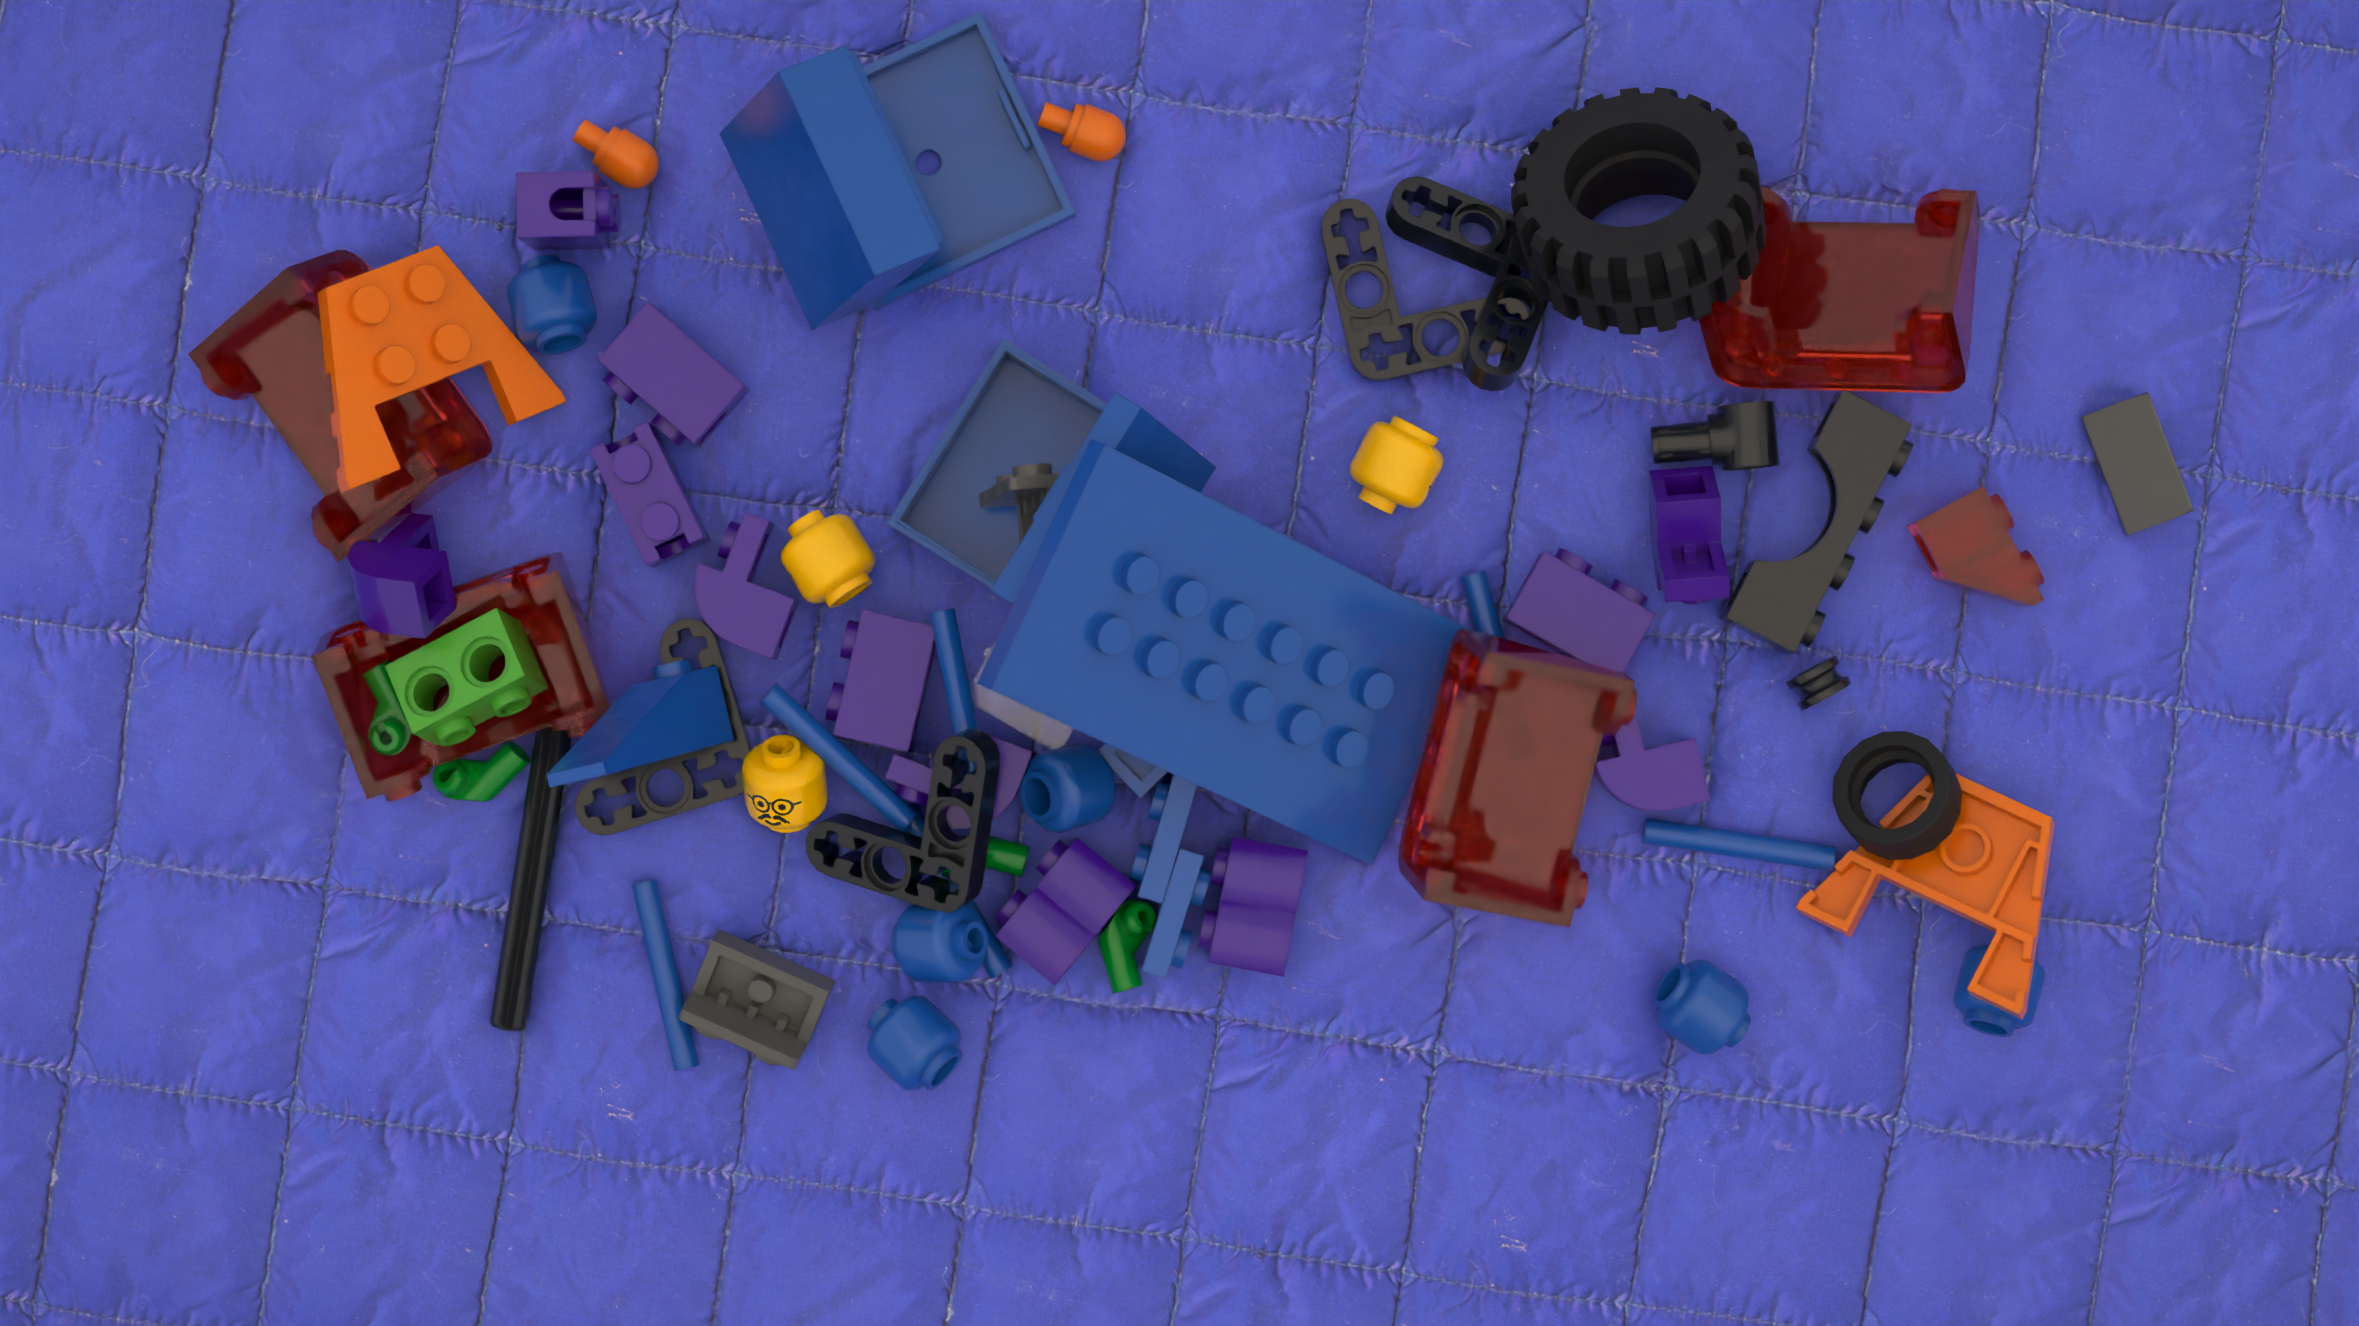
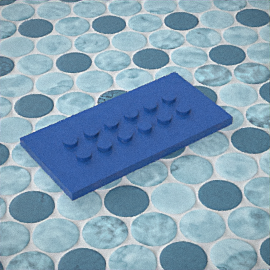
M1090 439L977 684L1365 863L1373 865L1479 634L1103 443Z

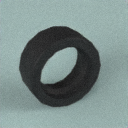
M1907 731L1881 732L1862 740L1843 758L1834 776L1832 801L1842 825L1867 852L1887 860L1913 859L1933 851L1951 834L1961 813L1962 790L1954 769L1945 756L1928 739ZM1896 763H1914L1921 766L1930 775L1934 786L1933 796L1927 809L1913 822L1899 828L1882 829L1874 826L1865 817L1861 807V796L1868 782L1879 771Z

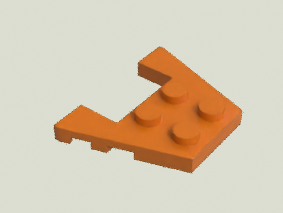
M439 245L334 284L318 292L326 375H331L334 412L330 414L332 436L337 437L340 468L336 469L341 494L401 469L377 415L375 406L478 365L483 366L508 426L566 402L561 390Z
M1929 774L1879 821L1880 828L1894 829L1909 824L1927 809L1934 791ZM1956 774L1962 790L1961 813L1951 834L1933 851L1913 859L1887 860L1867 852L1860 845L1855 851L1850 850L1834 866L1836 870L1814 891L1810 889L1799 900L1796 909L1800 914L1851 938L1879 882L1885 880L1995 932V935L1967 991L1970 995L2023 1020L2028 1007L2055 823L2052 817Z

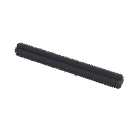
M546 716L541 717L537 722L490 1017L491 1026L500 1030L521 1031L525 1028L564 789V785L549 787L547 774L570 750L573 724L566 719Z

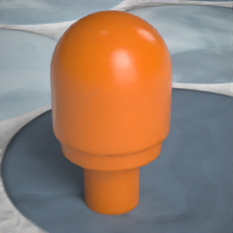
M1045 102L1037 122V126L1063 135L1060 145L1068 147L1069 152L1093 161L1104 162L1115 158L1122 151L1126 142V130L1122 121L1116 115L1087 103L1084 106L1075 103L1072 111Z
M585 119L573 137L572 141L595 154L592 164L599 168L598 172L625 188L639 189L645 187L654 180L658 173L659 158L653 146L625 128L621 130L614 126L608 133Z

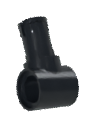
M1774 401L1716 407L1717 414H1707V421L1651 427L1654 464L1711 459L1712 465L1722 464V471L1780 465Z

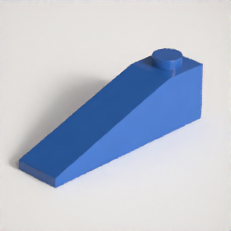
M689 658L652 667L655 680L630 685L547 774L549 787L604 776L733 741L734 737L717 665L692 671Z

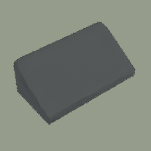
M2148 392L2080 417L2126 536L2193 512L2190 498Z

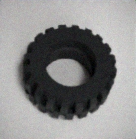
M1638 87L1620 89V96L1604 99L1603 94L1586 99L1584 102L1585 107L1576 112L1568 108L1554 118L1552 121L1553 129L1550 131L1542 129L1528 146L1529 154L1522 156L1515 170V185L1511 189V205L1526 271L1531 275L1533 287L1541 298L1552 302L1554 310L1573 321L1581 316L1584 326L1606 332L1608 326L1618 327L1619 333L1628 335H1641V328L1657 327L1658 332L1676 329L1677 321L1690 317L1695 322L1709 315L1712 312L1711 305L1716 301H1720L1722 304L1726 303L1741 288L1739 278L1746 281L1759 263L1758 253L1765 246L1767 229L1758 165L1755 160L1753 146L1747 135L1738 129L1737 122L1726 112L1719 108L1712 111L1711 103L1691 94H1688L1686 99L1678 98L1677 92L1673 89L1655 87L1654 93H1640ZM1658 194L1686 201L1670 215L1640 226L1616 227L1592 221L1611 205L1635 196Z

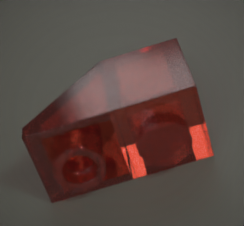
M1983 486L1973 489L1906 525L1937 582L2019 607L2033 606L2044 600L2038 589V586L2044 584L2040 568L2028 550L2018 552L2007 531L2014 527L2013 519L1997 493L1988 496Z

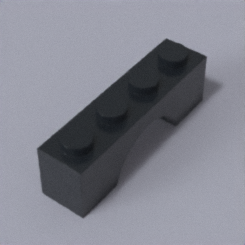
M1845 389L1835 393L1807 448V451L1824 473L1829 489V511L1821 533L1811 546L1789 560H1754L1748 562L1719 618L1720 620L1786 654L1795 653L1799 643L1807 648L1812 644L1826 616L1825 613L1817 610L1828 587L1836 591L1840 589L1854 563L1855 557L1846 553L1858 530L1867 534L1883 507L1884 500L1877 497L1876 494L1886 474L1896 478L1911 453L1914 444L1907 441L1905 437L1912 424Z

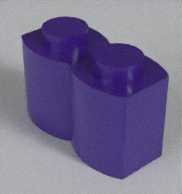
M1232 836L1230 849L1217 846L1210 884L1222 886L1218 911L1205 909L1198 947L1210 949L1208 962L1284 977L1307 861V850Z
M1076 838L1069 847L1059 839L1035 868L1044 876L1029 896L1018 889L994 918L1003 925L995 937L1053 985L1060 981L1120 905L1126 901L1137 887L1079 838Z

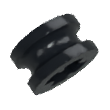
M1836 655L1812 666L1786 682L1789 689L1799 691L1801 699L1798 705L1801 711L1821 702L1851 684L1848 676L1843 677L1837 673L1836 667L1840 662Z

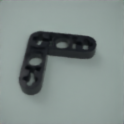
M1416 176L1400 181L1391 194L1385 213L1387 224L1393 233L1406 241L1495 277L1464 352L1462 367L1469 381L1480 389L1492 392L1506 389L1513 384L1524 364L1548 304V301L1541 298L1533 287L1532 280L1520 276L1525 263L1514 214L1428 178ZM1413 201L1424 205L1420 217L1409 213ZM1444 213L1452 215L1446 230L1439 228ZM1469 222L1480 224L1488 230L1492 241L1486 245L1471 244L1462 237L1459 226ZM1508 296L1519 298L1529 307L1530 316L1522 320L1511 319L1499 309L1498 300ZM1496 336L1508 340L1498 367L1486 363L1488 353Z
M1343 199L1334 203L1325 212L1323 217L1321 239L1349 360L1354 371L1366 380L1384 382L1462 364L1463 355L1469 343V330L1460 314L1473 312V325H1476L1487 297L1400 317L1379 223L1374 211L1366 203L1356 199ZM1351 212L1355 221L1365 220L1368 230L1359 233L1358 244L1360 252L1363 255L1370 250H1374L1377 262L1357 261L1342 270L1338 268L1336 258H1349L1350 256L1346 239L1342 236L1334 237L1331 232V228L1340 224L1341 213ZM1369 273L1379 280L1382 286V296L1375 306L1361 309L1353 306L1348 301L1345 294V286L1353 275ZM1508 296L1498 300L1499 307L1504 308L1507 316L1517 315L1519 320L1530 316L1527 306L1520 299ZM1436 320L1449 322L1458 333L1456 349L1446 356L1430 354L1422 343L1424 328ZM1412 327L1411 346L1420 363L1407 365V351L1388 357L1387 368L1384 370H1376L1373 361H1362L1360 351H1364L1369 347L1370 336L1380 335L1382 343L1390 345L1403 342L1404 340L1398 328ZM1496 336L1488 357L1501 355L1507 341H1501L1500 337Z
M690 618L680 619L669 625L660 641L661 658L663 664L687 659L686 657L675 658L673 654V646H677L682 640L680 632L686 629H690L693 637H704L706 639L707 648L698 652V659L701 669L717 665L734 740L594 779L585 784L577 795L575 812L580 824L589 832L598 835L616 834L744 793L742 772L740 771L735 776L737 785L731 788H727L724 779H714L701 783L708 795L697 799L695 778L685 764L687 760L697 758V771H702L719 764L717 754L727 750L730 759H742L744 762L745 756L752 750L719 639L705 622ZM661 769L675 771L680 775L684 783V792L681 799L672 806L658 805L649 795L648 785L650 778ZM636 777L637 797L642 807L646 810V815L636 818L634 804L615 810L613 812L615 822L610 825H606L602 816L591 817L588 805L594 804L597 801V790L604 788L608 797L621 796L631 792L625 784V780Z
M979 729L963 730L944 739L940 743L933 760L922 837L851 814L839 813L815 824L809 830L806 838V853L811 864L819 872L827 876L934 911L939 910L949 913L972 902L979 895L983 885L1000 771V752L996 743L988 734ZM966 748L968 749V759L977 764V769L967 773V762L958 758V752ZM963 782L962 789L952 788ZM949 805H957L968 814L971 821V830L967 837H960L949 828L946 821V812ZM837 833L838 844L852 849V851L838 856V846L830 842V836ZM866 845L863 852L857 851V849ZM885 847H892L903 856L906 871L902 879L889 875L884 869L882 852ZM949 869L950 880L959 884V889L952 893L949 892V881L934 875ZM924 873L931 875L925 878L924 880L920 881Z

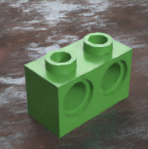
M498 608L385 666L412 734L437 746H450L468 739L476 731L474 726L494 716L506 717L516 714L531 704L530 697L548 689L521 621ZM504 655L506 662L502 674L490 682L489 669L495 659ZM448 684L450 690L448 700L440 709L434 711L433 700L435 694L442 686Z

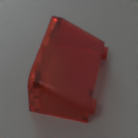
M1761 187L1766 213L1767 234L1765 246L1758 253L1760 261L1746 281L1739 278L1741 288L1726 303L1722 304L1720 301H1716L1711 305L1712 312L1699 319L1711 366L1715 374L1723 381L1737 387L1761 389L1944 393L1960 388L1966 379L1971 344L1980 207L1976 191L1941 189L1922 196L1917 202L1915 223L1793 221L1790 208L1783 198L1773 190Z
M336 250L287 267L188 354L201 371L203 382L214 394L233 400H243L251 396L255 398L323 492L325 497L312 507L313 532L317 540L331 551L338 562L348 558L349 550L357 540L374 541L410 513L417 510L472 470L492 452L493 445L485 425L452 379L448 377L375 406L377 415L401 469L341 494L336 469L340 468L337 437L332 436L330 414L334 412L331 375H326L318 292L372 270L364 260L347 250Z
M561 552L543 555L453 586L457 608L426 639L381 633L367 627L361 619L335 628L320 638L312 658L366 799L384 794L386 801L407 797L423 788L420 779L426 776L432 767L551 726L553 731L566 730L569 738L583 736L612 706L576 590ZM495 608L521 621L548 686V689L530 697L532 702L527 708L506 717L494 716L474 726L476 731L471 737L454 745L437 746L411 734L406 748L393 756L382 755L371 747L368 739V730L377 700L362 676L364 672L387 659H390L392 663ZM504 655L495 659L489 669L490 682L502 674L506 662ZM448 684L442 686L435 694L433 700L434 711L440 709L448 700L450 691Z
M1459 629L1456 632L1446 658L1399 845L1398 862L1400 872L1423 900L1570 927L1574 909L1582 907L1588 891L1587 872L1581 871L1580 862L1572 851L1603 734L1614 736L1622 725H1629L1633 719L1637 704V692L1633 688L1635 681L1623 672L1490 634L1466 629Z

